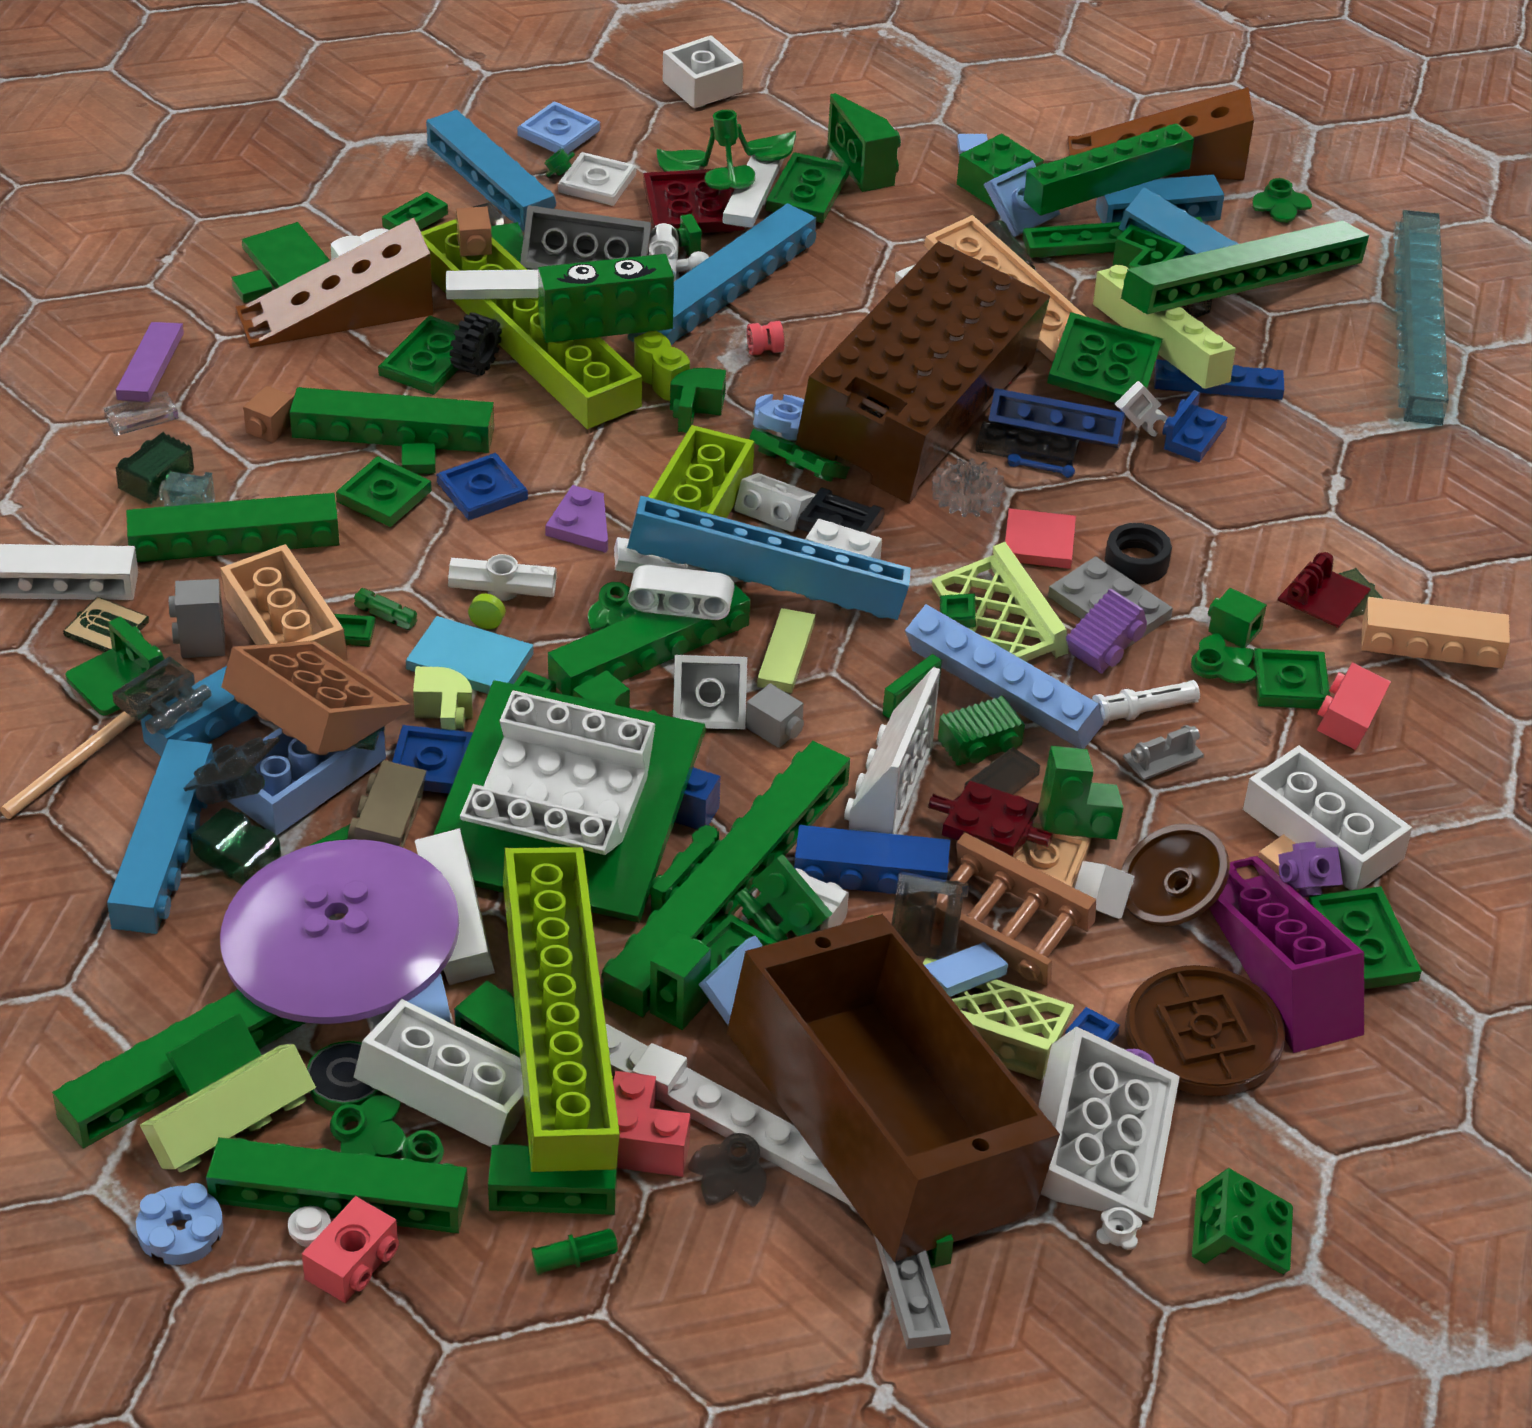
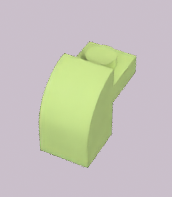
M416 666L413 688L415 718H440L441 729L456 731L457 729H464L465 719H473L472 688L468 679L453 669Z

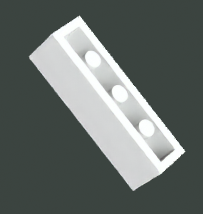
M0 544V598L95 600L98 597L103 600L134 599L138 577L135 546Z
M460 828L415 840L418 855L429 861L442 873L452 888L457 902L459 914L458 939L451 958L442 970L445 972L448 984L452 985L495 973L468 854Z

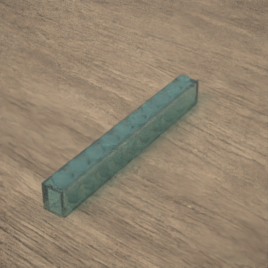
M1403 210L1401 221H1395L1393 239L1395 240L1393 256L1396 257L1394 275H1397L1395 293H1398L1395 304V312H1398L1396 330H1399L1396 349H1400L1397 358V368L1400 369L1397 386L1401 388L1398 408H1403L1404 421L1443 425L1449 398L1439 213Z

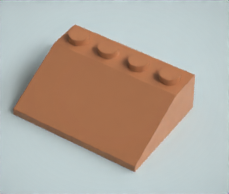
M315 641L232 647L221 686L231 693L237 702L248 705L258 712L260 718L273 722L282 729L285 735L296 738L306 745L308 751L317 755H327L328 752L344 751L408 712L410 708L408 702Z

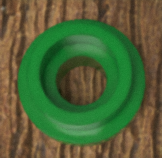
M419 1130L409 1135L402 1146V1157L414 1161L440 1164L444 1155V1148L440 1138L428 1130ZM418 1150L425 1151L428 1155H422V1154L418 1153L417 1151H418Z

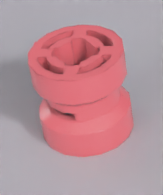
M771 321L763 326L759 323L747 325V344L750 355H761L764 351H771L772 353L784 351V332L780 321Z

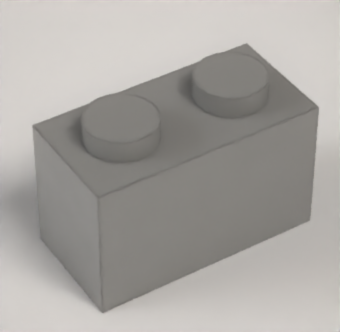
M219 579L175 581V596H169L170 618H177V622L172 623L173 644H180L181 657L225 656V626Z

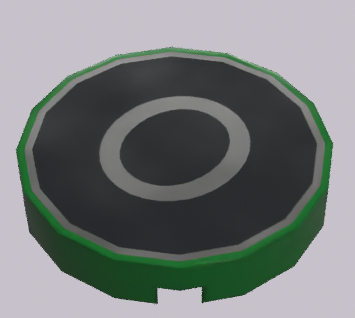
M343 1041L332 1043L320 1049L310 1059L307 1070L316 1088L309 1092L316 1104L328 1111L335 1112L342 1105H361L372 1096L384 1094L353 1078L362 1045L361 1042Z

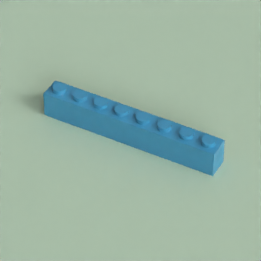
M787 203L674 281L673 329L660 330L658 332L665 335L671 345H673L675 341L689 331L694 330L696 326L712 317L727 304L732 303L737 297L753 288L768 275L773 274L775 270L791 261L806 248L811 247L816 239V217ZM646 332L628 334V339L634 342V337Z
M640 496L627 548L636 550L643 555H655L669 559L676 564H689L703 568L708 572L734 576L744 582H756L771 586L778 591L798 593L811 600H824L838 604L845 609L869 612L879 618L898 620L910 583V567L645 496Z

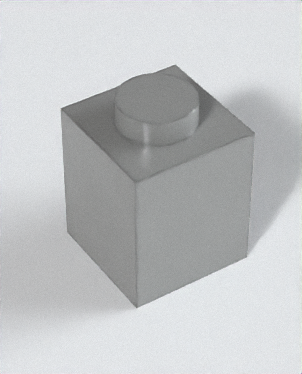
M769 683L747 701L746 728L780 748L791 738H796L802 731L804 726V703Z

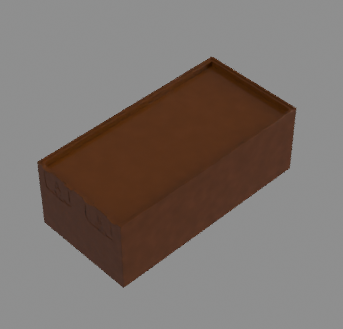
M883 913L745 951L727 1034L894 1262L917 1255L925 1250L936 1248L937 1240L950 1234L953 1237V1242L1034 1215L1060 1133Z

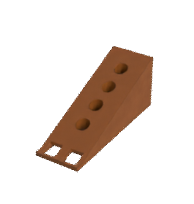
M1249 87L1083 135L1068 136L1069 156L1177 123L1194 137L1190 169L1165 177L1214 174L1216 179L1244 180L1254 124ZM1072 143L1091 144V146L1073 149Z
M415 218L388 230L246 305L236 306V312L249 347L264 346L433 315L431 255ZM263 311V314L251 320H244L242 316L243 313ZM269 327L270 329L269 333L256 339H252L249 335V332L257 331L259 328Z

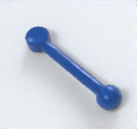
M1010 454L1008 456L1007 463L1011 467L1023 465L1062 473L1066 478H1071L1075 474V469L1071 465L1061 467L1022 459L1018 454Z

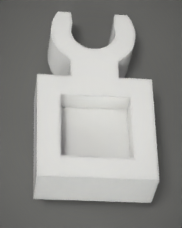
M1139 381L1115 403L1136 427L1139 428L1142 425L1143 429L1153 437L1157 435V432L1153 429V424L1157 420H1162L1165 423L1168 418L1158 409L1161 403Z

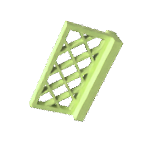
M1006 542L993 546L994 555L931 579L932 587L939 597L941 595L968 594L971 587L986 589L987 592L984 598L975 596L976 606L979 607L976 613V627L969 629L974 632L978 626L994 629L991 637H982L1020 659L1029 661L1049 652H1052L1055 658L1068 654L1067 629ZM992 569L995 574L992 581L976 578L979 573ZM954 583L964 585L961 593L947 591L945 587ZM994 592L1009 594L1010 597L1007 603L991 600ZM986 609L1001 611L1002 614L999 620L983 617ZM1010 613L1025 617L1022 625L1006 622ZM1001 631L1017 634L1014 642L1000 640L998 637ZM1024 636L1039 638L1041 643L1033 646L1021 644Z
M926 956L923 964L926 965L934 962L936 959ZM997 979L976 986V988L982 989L983 993L970 995L966 990L958 993V998L952 999L959 1009L967 1008L969 1012L961 1011L1007 1069L1042 1080L1046 1073L1051 1045L1061 1038L1074 1009L1073 1004ZM1012 999L1020 1002L1021 1005L1007 1007L1002 1000ZM992 1003L996 1010L982 1013L977 1005ZM1049 1011L1060 1015V1017L1044 1020L1039 1012ZM1029 1015L1033 1020V1023L1019 1025L1015 1018ZM1004 1020L1007 1025L999 1023L997 1021ZM1036 1033H1042L1044 1037H1041V1036H1038V1035H1035V1034H1036Z

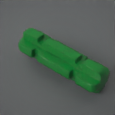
M361 588L358 593H355L354 605L364 611L370 609V614L392 624L397 622L396 625L405 630H411L418 621L416 611L406 606L402 609L401 604L379 594L374 596L375 593L373 591Z

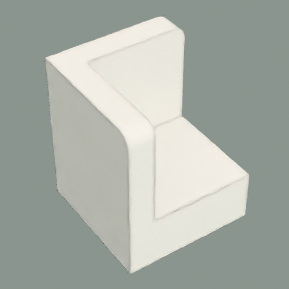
M1083 861L1075 889L1096 899V911L1120 919L1123 916L1134 876L1105 864Z

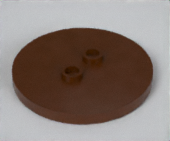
M1190 965L1174 967L1159 972L1148 978L1137 988L1127 1008L1125 1035L1130 1049L1145 1051L1152 1057L1155 1065L1180 1076L1178 1090L1203 1096H1227L1254 1088L1274 1072L1279 1064L1284 1048L1285 1025L1281 1013L1273 1000L1250 980L1225 969Z

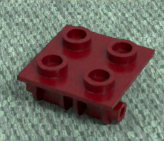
M1328 552L1316 554L1313 562L1310 561L1278 597L1277 601L1340 628L1369 594L1371 588L1333 572V556Z

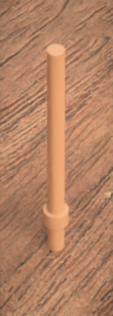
M161 682L146 695H138L127 704V709L0 807L3 816L11 819L136 720L141 721V714L152 709L171 694L170 687L166 683Z

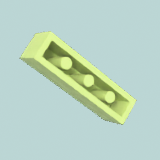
M295 1044L279 1045L140 1124V1127L161 1168L177 1169L178 1172H183L202 1161L199 1155L211 1148L215 1150L219 1137L236 1139L235 1134L247 1127L249 1131L261 1128L272 1120L271 1113L282 1107L284 1111H288L304 1103L307 1100L304 1094L315 1089L316 1086Z

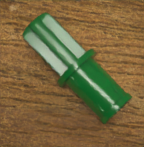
M605 1229L575 1238L570 1234L568 1235V1240L538 1248L533 1247L531 1252L537 1275H541L544 1272L575 1265V1268H580L581 1262L615 1254L618 1251V1243L612 1229Z

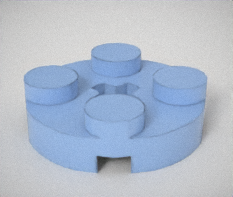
M773 394L759 397L755 402L753 425L759 429H770L780 432L785 439L796 440L804 399L784 394L782 400H772Z
M199 1183L169 1187L155 1194L146 1195L140 1202V1211L136 1218L139 1244L147 1255L152 1257V1253L157 1257H162L166 1264L184 1265L198 1261L212 1251L211 1245L218 1237L220 1240L223 1234V1218L220 1205L213 1196L208 1194L206 1187ZM177 1220L187 1221L185 1229L177 1230V1227L171 1224Z

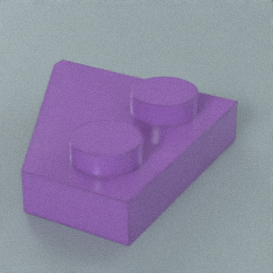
M572 485L545 525L546 536L606 553L608 550V534L604 493Z

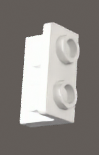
M756 473L741 479L734 509L736 512L793 532L797 529L800 514L816 494Z

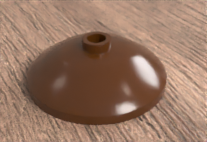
M1194 824L1167 826L1145 837L1129 853L1121 871L1134 876L1126 907L1137 919L1155 926L1179 925L1203 914L1222 894L1229 877V856L1221 840L1210 830Z

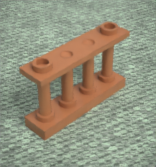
M964 832L956 843L957 865L960 867L935 899L918 891L915 895L916 918L926 927L938 929L970 947L983 942L986 943L1008 963V967L1018 971L1022 977L1048 986L1052 975V959L1048 958V956L1071 926H1077L1086 932L1089 931L1096 918V899ZM977 875L992 884L967 916L949 905L971 876ZM1005 892H1010L1025 901L1000 933L984 925L982 922ZM1037 909H1043L1058 918L1036 948L1033 950L1015 941Z

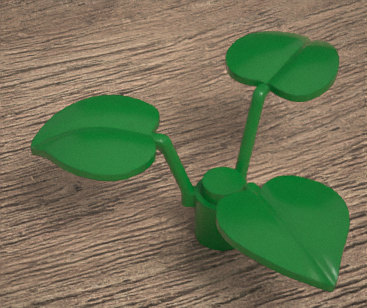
M720 110L713 114L714 127L710 128V138L706 152L702 150L665 151L657 148V160L664 172L700 170V167L708 165L714 141L716 140L720 146H724L726 149L727 168H715L707 172L705 175L706 185L720 190L730 189L731 187L735 189L747 188L754 183L756 175L754 169L750 166L733 167L731 146L736 144L738 137L748 156L755 155V158L760 161H775L784 159L792 153L796 140V131L747 142L742 132V126L738 124L737 113L733 110Z

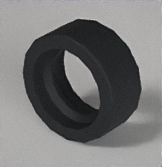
M1127 523L1118 526L1110 532L1108 537L1105 563L1137 584H1149L1158 581L1167 573L1172 551L1170 538L1162 530L1145 523ZM1140 548L1153 553L1155 556L1139 559L1130 557L1121 550Z

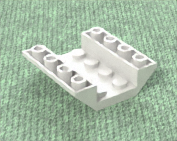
M512 690L500 719L504 735L484 786L472 785L460 814V819L570 847H583V850L606 855L623 842L647 780L655 724Z

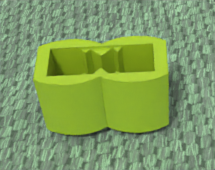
M658 331L646 332L634 337V369L642 375V381L652 385L653 390L658 396L670 401L671 381L679 373L690 369L688 356L683 351L672 347L669 339Z

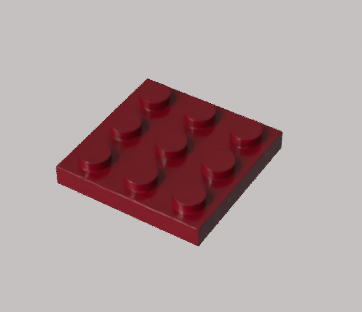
M712 169L643 173V184L652 228L658 224L666 223L672 225L677 230L680 228V216L692 214L702 233H729L745 230V227L723 223V212L735 188L731 187L730 189L720 190L707 186L705 175Z

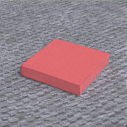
M1009 508L1005 542L1020 563L1071 569L1076 516Z

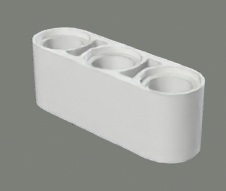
M642 565L634 571L628 594V602L634 609L642 612L720 620L729 614L735 586L733 580L722 573Z

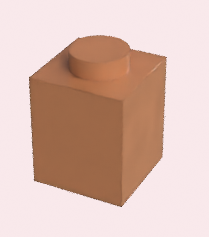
M488 207L456 208L460 257L492 254L491 224Z
M266 385L243 406L246 433L274 443L291 427L290 409L294 396Z

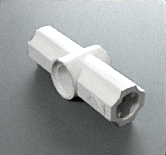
M506 554L492 556L488 561L451 558L448 587L488 591V594L496 596L501 601L513 599L517 594L554 597L557 568L518 564L514 557Z

